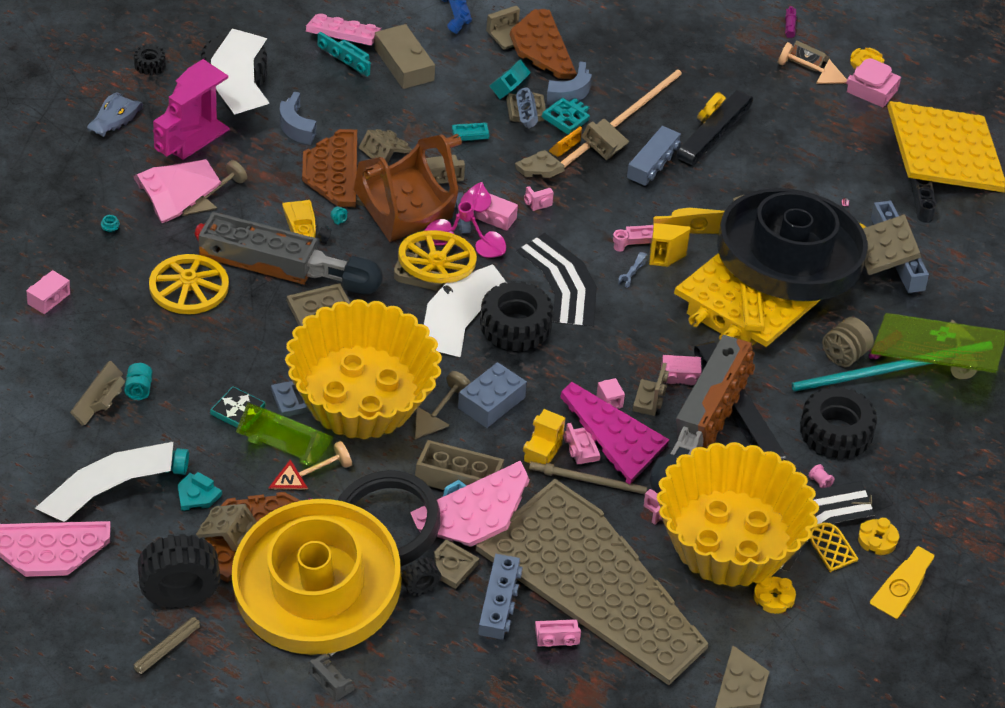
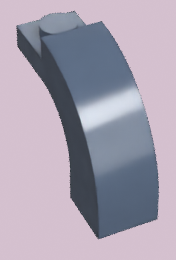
M579 62L578 74L570 81L549 80L546 105H553L561 98L570 102L574 98L580 101L587 96L590 91L592 74H589V70L586 69V62Z
M293 92L291 98L287 99V102L281 101L280 103L281 129L289 138L311 145L316 136L317 121L303 118L297 114L300 108V93Z

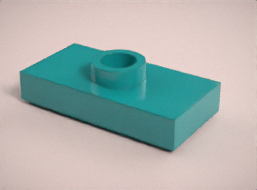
M487 123L452 125V134H458L461 137V141L489 139Z

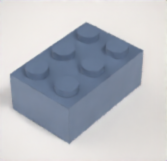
M497 362L459 392L458 409L488 428L525 398L527 381Z

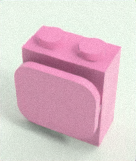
M866 59L856 68L854 74L848 77L846 82L848 85L847 92L884 108L898 91L901 76L891 73V67L874 59Z

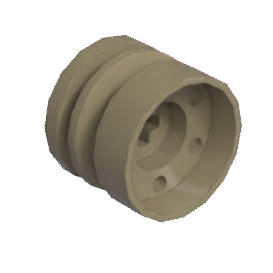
M855 317L844 319L829 331L822 341L823 349L829 359L842 367L851 366L867 353L874 343L873 334L869 327Z

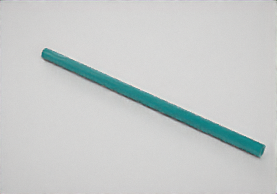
M989 342L949 350L950 352H940V355L939 353L936 355L930 354L925 355L926 357L920 356L793 382L792 390L797 392L953 360L957 358V355L958 357L960 355L972 356L992 352L993 348Z

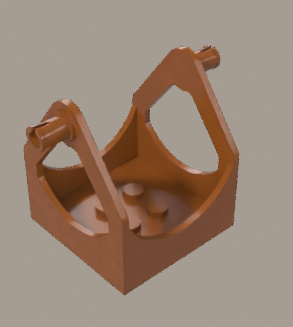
M440 134L419 139L417 145L409 154L388 166L383 157L367 159L358 163L354 191L389 242L426 229L435 220L452 219L458 196V185L450 148L462 144L461 137L458 134L448 138ZM437 148L443 156L450 186L449 192L443 189L432 175L425 157L426 149Z

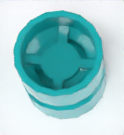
M134 363L129 366L124 387L126 396L134 400H143L149 396L153 376L151 367L144 363Z
M177 448L172 452L171 470L174 474L186 475L189 463V450Z

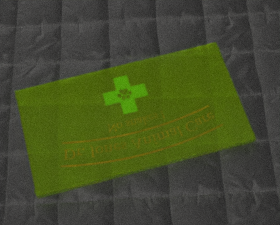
M885 313L874 346L871 349V354L996 373L1005 346V331Z

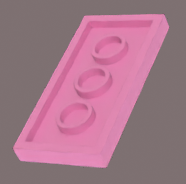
M325 14L315 15L306 25V32L315 34L322 32L329 37L372 45L375 32L381 31V28L373 24L364 25L358 21H345L340 17H327Z

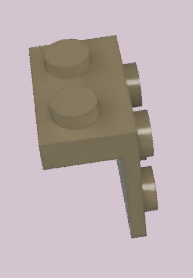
M517 5L489 14L487 17L486 31L502 49L514 47L509 34L511 29L519 23L520 9Z

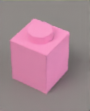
M617 379L598 382L596 396L617 409L623 408L625 394Z

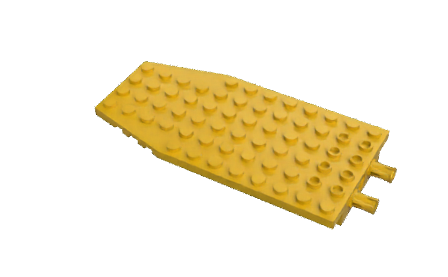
M719 253L679 284L674 291L675 295L689 302L687 314L690 317L688 321L693 327H697L702 322L721 333L719 339L724 334L751 342L752 346L758 342L765 347L771 344L820 301L786 300L761 292L764 331L745 330L740 280L727 269Z

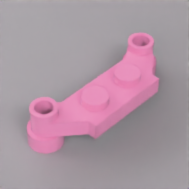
M653 225L626 227V230H616L613 235L614 249L621 252L629 244L651 243Z

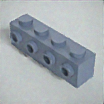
M661 126L628 164L627 178L646 186L650 180L652 181L655 178L656 173L663 169L665 162L672 158L673 153L679 150L681 146V133Z
M495 554L479 623L480 636L503 640L505 632L509 633L511 620H508L509 614L513 615L515 602H512L513 596L517 597L519 584H516L517 578L521 579L523 567L519 566L520 558Z

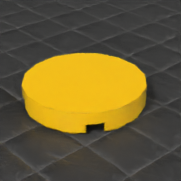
M858 48L852 52L850 64L856 69L866 59H874L881 63H884L882 54L875 49L865 48V50H861V48Z

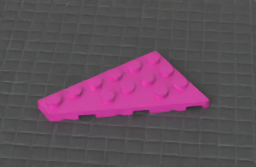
M571 382L562 390L561 399L569 406L571 412H575L580 418L579 422L591 434L592 439L598 441L602 446V452L614 464L616 470L622 472L626 477V483L629 485L668 446V438L579 385Z

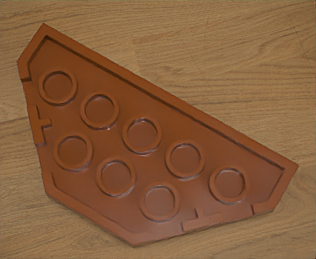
M534 9L511 29L509 35L519 57L523 59L527 57L533 61L535 66L543 70L547 68L554 72L553 75L559 79H574L577 73L550 10Z
M339 129L334 132L332 137H326L316 143V147L303 151L302 181L337 207H356L354 185L357 174V130Z
M278 492L276 496L264 497V494L248 496V499L243 500L230 498L221 506L246 504L258 522L270 512L300 500L286 492ZM223 536L204 537L217 551L220 579L228 583L232 579V565L236 551H232Z

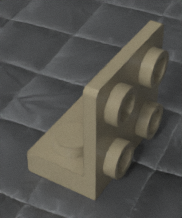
M606 119L601 120L597 124L593 121L590 122L581 136L606 160L629 143Z
M367 130L359 146V149L370 158L383 157L387 164L393 152L410 153L412 151L408 143L396 137L397 134L391 130Z
M452 155L457 182L464 181V160L458 161L456 155ZM443 156L426 158L430 171L438 184L449 183Z
M667 363L662 364L657 382L641 379L633 405L634 412L655 416L657 409H661L663 403L661 396H665L667 384H664V382H667L669 371H666Z
M246 504L216 506L210 510V514L201 524L196 535L198 538L223 536L232 551H236L245 534L257 521Z

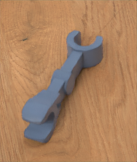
M640 252L635 264L630 267L629 272L619 276V285L622 281H626L625 287L628 288L630 286L633 274H636L637 269L647 262L646 253Z

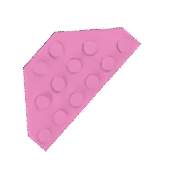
M516 462L438 499L440 528L437 537L461 542L463 545L471 547L508 530L511 523L510 519L514 511L516 512L522 499L523 490L530 481L522 462ZM426 506L410 512L419 532H421L426 522Z
M110 521L0 524V558L25 577L69 575L110 543Z

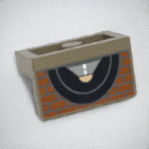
M797 40L791 51L792 55L821 67L823 62L827 63L830 58L827 54ZM788 58L789 60H791V61H793V62H795V63H797V64H800V65H802V66H804V67H806V68H808V69H810V70H813V71H815V72H818L817 70H815V69H813V68H810V67H808V66H806V65H804V64H801V63H799V62H797V61H795V60H792V59Z

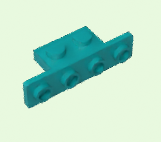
M318 33V47L367 77L370 75L371 63L368 61L369 54L346 40L338 43L326 34Z

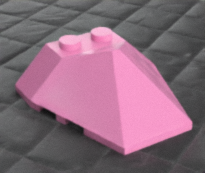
M206 159L153 167L133 176L139 188H144L151 199L154 211L161 223L179 217L183 214L185 208L196 204L195 201L202 195L205 197L221 185V181Z

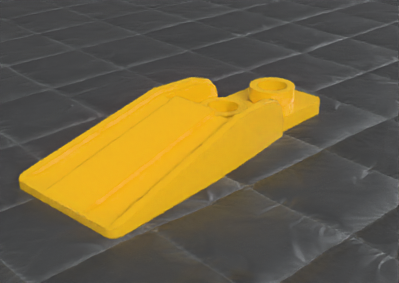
M311 201L282 203L290 231L316 238L315 216Z
M682 208L674 210L672 216H655L653 218V225L658 223L691 227L690 233L719 234L722 216L725 211Z
M919 546L916 547L908 560H905L886 580L870 600V604L889 616L898 619L918 592L924 580L926 569L934 560V554Z

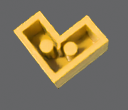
M544 409L540 416L537 415L533 422L535 430L532 438L523 447V452L525 453L524 461L528 463L531 461L545 465L550 463L563 444L565 417Z

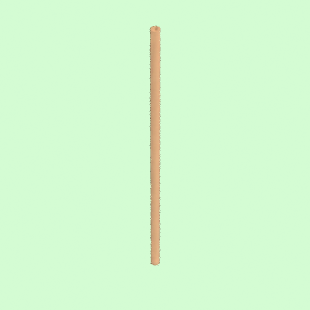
M676 70L610 122L613 127H617L681 76V71ZM588 142L581 145L561 161L564 168L592 146Z

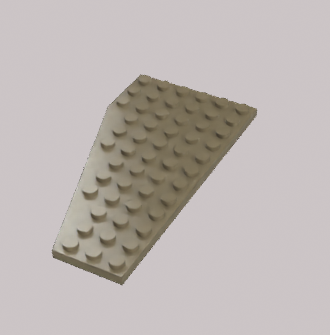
M556 479L551 481L512 515L508 530L476 545V551L491 562H494L495 554L520 558L519 566L523 567L521 579L517 578V580L574 620H577V622L667 685H670L708 648V642L683 616L675 606V601L658 580L655 581L639 561V556L623 536H619L607 521L603 511Z

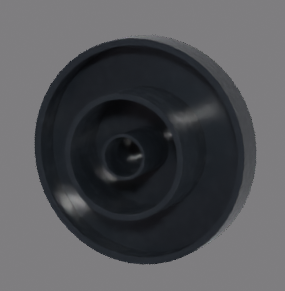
M773 188L745 194L727 207L720 224L717 248L720 258L727 269L749 287L764 294L786 300L817 301L840 295L858 281L867 256L868 241L860 223L847 210L833 201L806 191Z

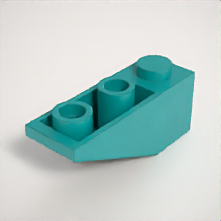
M518 60L489 86L497 97L501 99L515 89L531 72L521 60Z

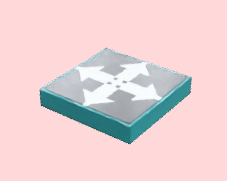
M233 386L210 410V415L243 431L265 408V402Z

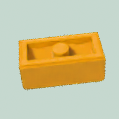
M578 127L549 149V152L559 157L581 141L582 127Z

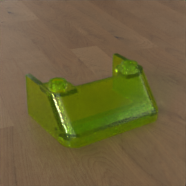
M247 403L236 430L237 433L248 436L247 441L257 445L259 441L301 458L299 462L308 466L318 462L333 439V436L251 403Z

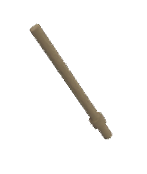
M531 461L529 469L544 472V475L552 476L554 474L644 495L647 492V487L629 485L618 480L554 467V464L550 463L545 465Z

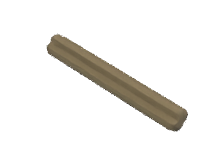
M191 617L135 662L134 670L139 674L145 672L200 627L199 620Z

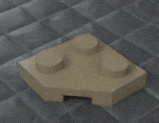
M546 150L539 151L537 154L515 163L516 170L525 177H532L533 174H542L543 178H550L565 171L564 165Z
M447 539L434 551L435 564L442 575L440 577L441 581L455 589L478 566L480 558Z

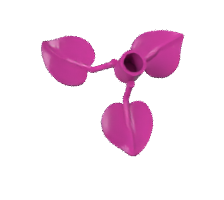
M482 182L470 188L461 198V203L458 206L459 213L456 214L453 227L449 221L438 219L431 222L424 230L444 231L454 234L452 231L456 229L459 219L465 222L472 221L481 238L475 245L476 252L480 256L494 258L502 256L506 252V243L503 237L493 231L483 236L475 220L474 211L484 212L491 205V196ZM433 239L436 246H445L448 241Z

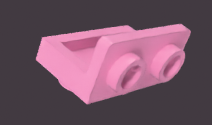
M567 423L566 431H564L563 435L564 441L569 444L570 455L575 458L576 463L583 464L600 461V453L591 434L585 428L573 429L572 424Z
M577 620L535 621L537 646H572L580 644L581 630L578 628Z

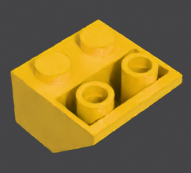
M654 223L649 265L668 267L687 255L691 227Z

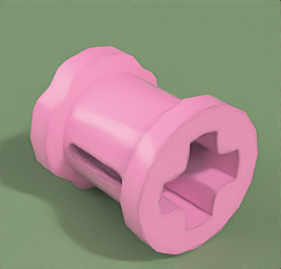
M821 464L813 467L808 475L811 480H815L819 484L820 489L831 487L835 480L834 476L828 475L824 471V467Z

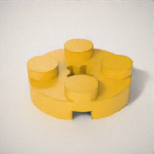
M719 91L715 93L696 118L704 123L721 106L726 97Z
M887 518L872 519L861 524L858 541L864 550L869 552L870 549L875 551L877 555H886L895 550L899 540V533ZM875 535H880V536H882V539H880L879 537H874V536H875Z
M771 576L756 584L754 600L757 605L759 603L763 606V610L766 612L780 614L786 612L787 608L794 605L796 591L790 579ZM770 593H777L778 596L773 597V594Z

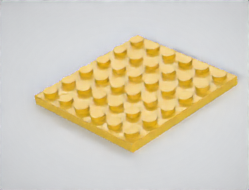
M889 101L887 108L908 178L1005 193V177L984 116Z

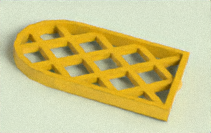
M819 523L813 528L810 541L829 572L858 561L855 552L835 525ZM824 527H830L832 531H826ZM814 530L820 532L819 537L813 535ZM822 534L830 535L829 540L821 538ZM832 536L840 538L839 542L831 541ZM820 541L827 543L826 548L819 546ZM829 545L837 546L836 551L828 549ZM839 547L847 549L846 553L838 552ZM827 552L834 554L833 559L826 557ZM836 556L844 557L843 562L835 560Z

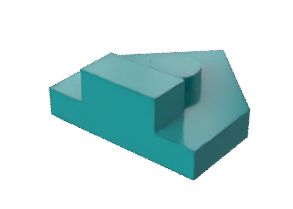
M199 472L195 475L189 473L178 484L181 511L189 510L192 507L210 508L222 496V490L215 487L214 480Z

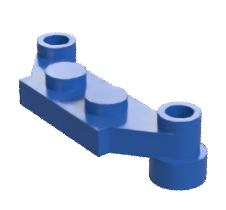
M449 0L455 19H451L447 27L453 33L457 34L464 24H469L472 21L466 0Z

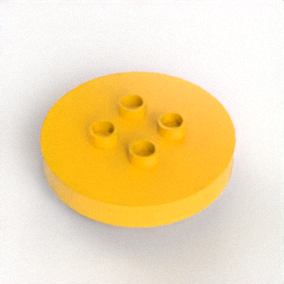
M310 499L282 506L261 518L250 528L236 550L232 565V582L235 600L242 618L261 639L289 652L309 655L328 654L348 649L365 641L384 625L398 602L401 590V566L399 552L392 535L371 513L343 501Z

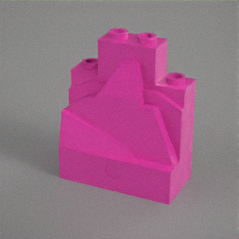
M202 59L189 67L176 80L177 85L173 94L169 96V106L165 114L153 121L154 148L165 156L173 153L184 160L229 130L228 126L217 120L216 86L229 78L228 75Z

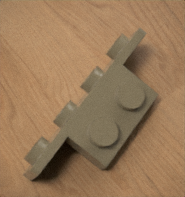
M112 361L106 363L70 412L82 426L87 424L95 412L108 409L113 403V398L122 391L121 387L126 381L121 377L123 373Z

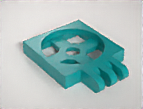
M561 98L543 111L541 117L569 135L589 121L590 115L587 112L590 107L584 106L582 102L578 103L579 100L576 98L570 102ZM554 111L557 114H559V116L556 118L553 115H551V112ZM564 121H570L573 125L568 126Z

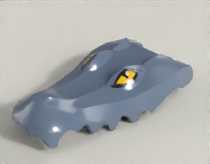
M118 92L114 93L104 101L95 119L88 124L87 130H93L96 134L104 137L107 131H115L116 128L120 129L122 124L126 126L128 121L131 122L136 113L143 108V103L125 98Z

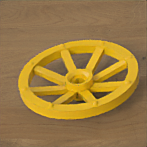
M436 230L421 231L408 236L400 244L398 253L399 262L406 272L418 279L433 283H451L466 278L473 272L477 258L474 248L468 241L458 235ZM433 239L448 241L442 251H436ZM426 240L430 253H426L414 245V243ZM454 244L464 250V252L446 256ZM409 248L422 258L407 257L405 254L406 250ZM469 257L467 265L451 263ZM413 264H421L427 266H425L422 269H419L415 267ZM445 268L454 269V270H459V271L454 272V273H448V272L445 270ZM430 271L439 272L440 274L430 273Z
M195 254L177 255L162 261L154 268L149 278V290L154 301L164 309L180 314H197L213 309L224 300L229 289V279L225 269L215 260ZM192 263L190 269L184 270L179 266L180 264ZM199 265L212 269L196 273ZM169 268L179 273L177 275H161ZM218 275L222 285L220 286L201 278ZM176 281L161 292L157 290L156 282ZM198 285L218 293L207 301ZM179 287L182 288L178 303L164 298ZM193 290L201 303L184 305L188 291Z

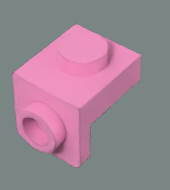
M529 186L526 187L524 201L526 205L530 206L532 211L552 206L554 192L551 188L534 192Z
M649 489L645 493L644 507L653 512L652 523L656 525L662 520L659 513L660 506L656 498L658 493Z

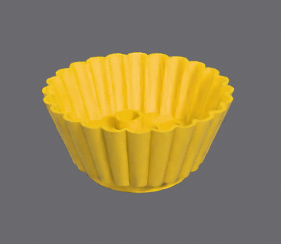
M357 299L353 300L350 304L341 301L334 303L332 308L321 307L316 311V315H309L303 319V326H298L293 330L294 339L289 340L287 343L289 354L285 357V361L289 367V377L314 419L320 421L324 428L332 429L335 434H343L348 438H379L383 433L389 434L396 427H401L436 386L435 381L441 374L438 364L442 360V356L436 351L438 347L437 340L429 336V328L426 325L418 324V320L414 315L403 314L401 308L397 306L386 307L380 301H372L368 304L366 301Z
M732 442L726 446L720 443H713L707 449L696 447L692 449L691 455H681L676 460L677 464L668 466L665 470L667 477H663L659 481L661 491L656 497L660 506L659 513L676 552L679 554L681 561L688 565L690 571L698 573L702 579L713 581L715 584H724L731 587L737 585L749 586L752 582L760 583L766 577L773 576L810 539L811 531L818 523L814 515L818 512L819 505L813 500L816 495L815 490L806 485L808 482L807 477L803 473L795 472L796 467L792 462L781 461L777 453L772 451L763 452L756 445L744 447L740 443Z

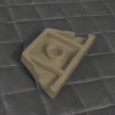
M732 646L715 708H760L769 671L741 650Z

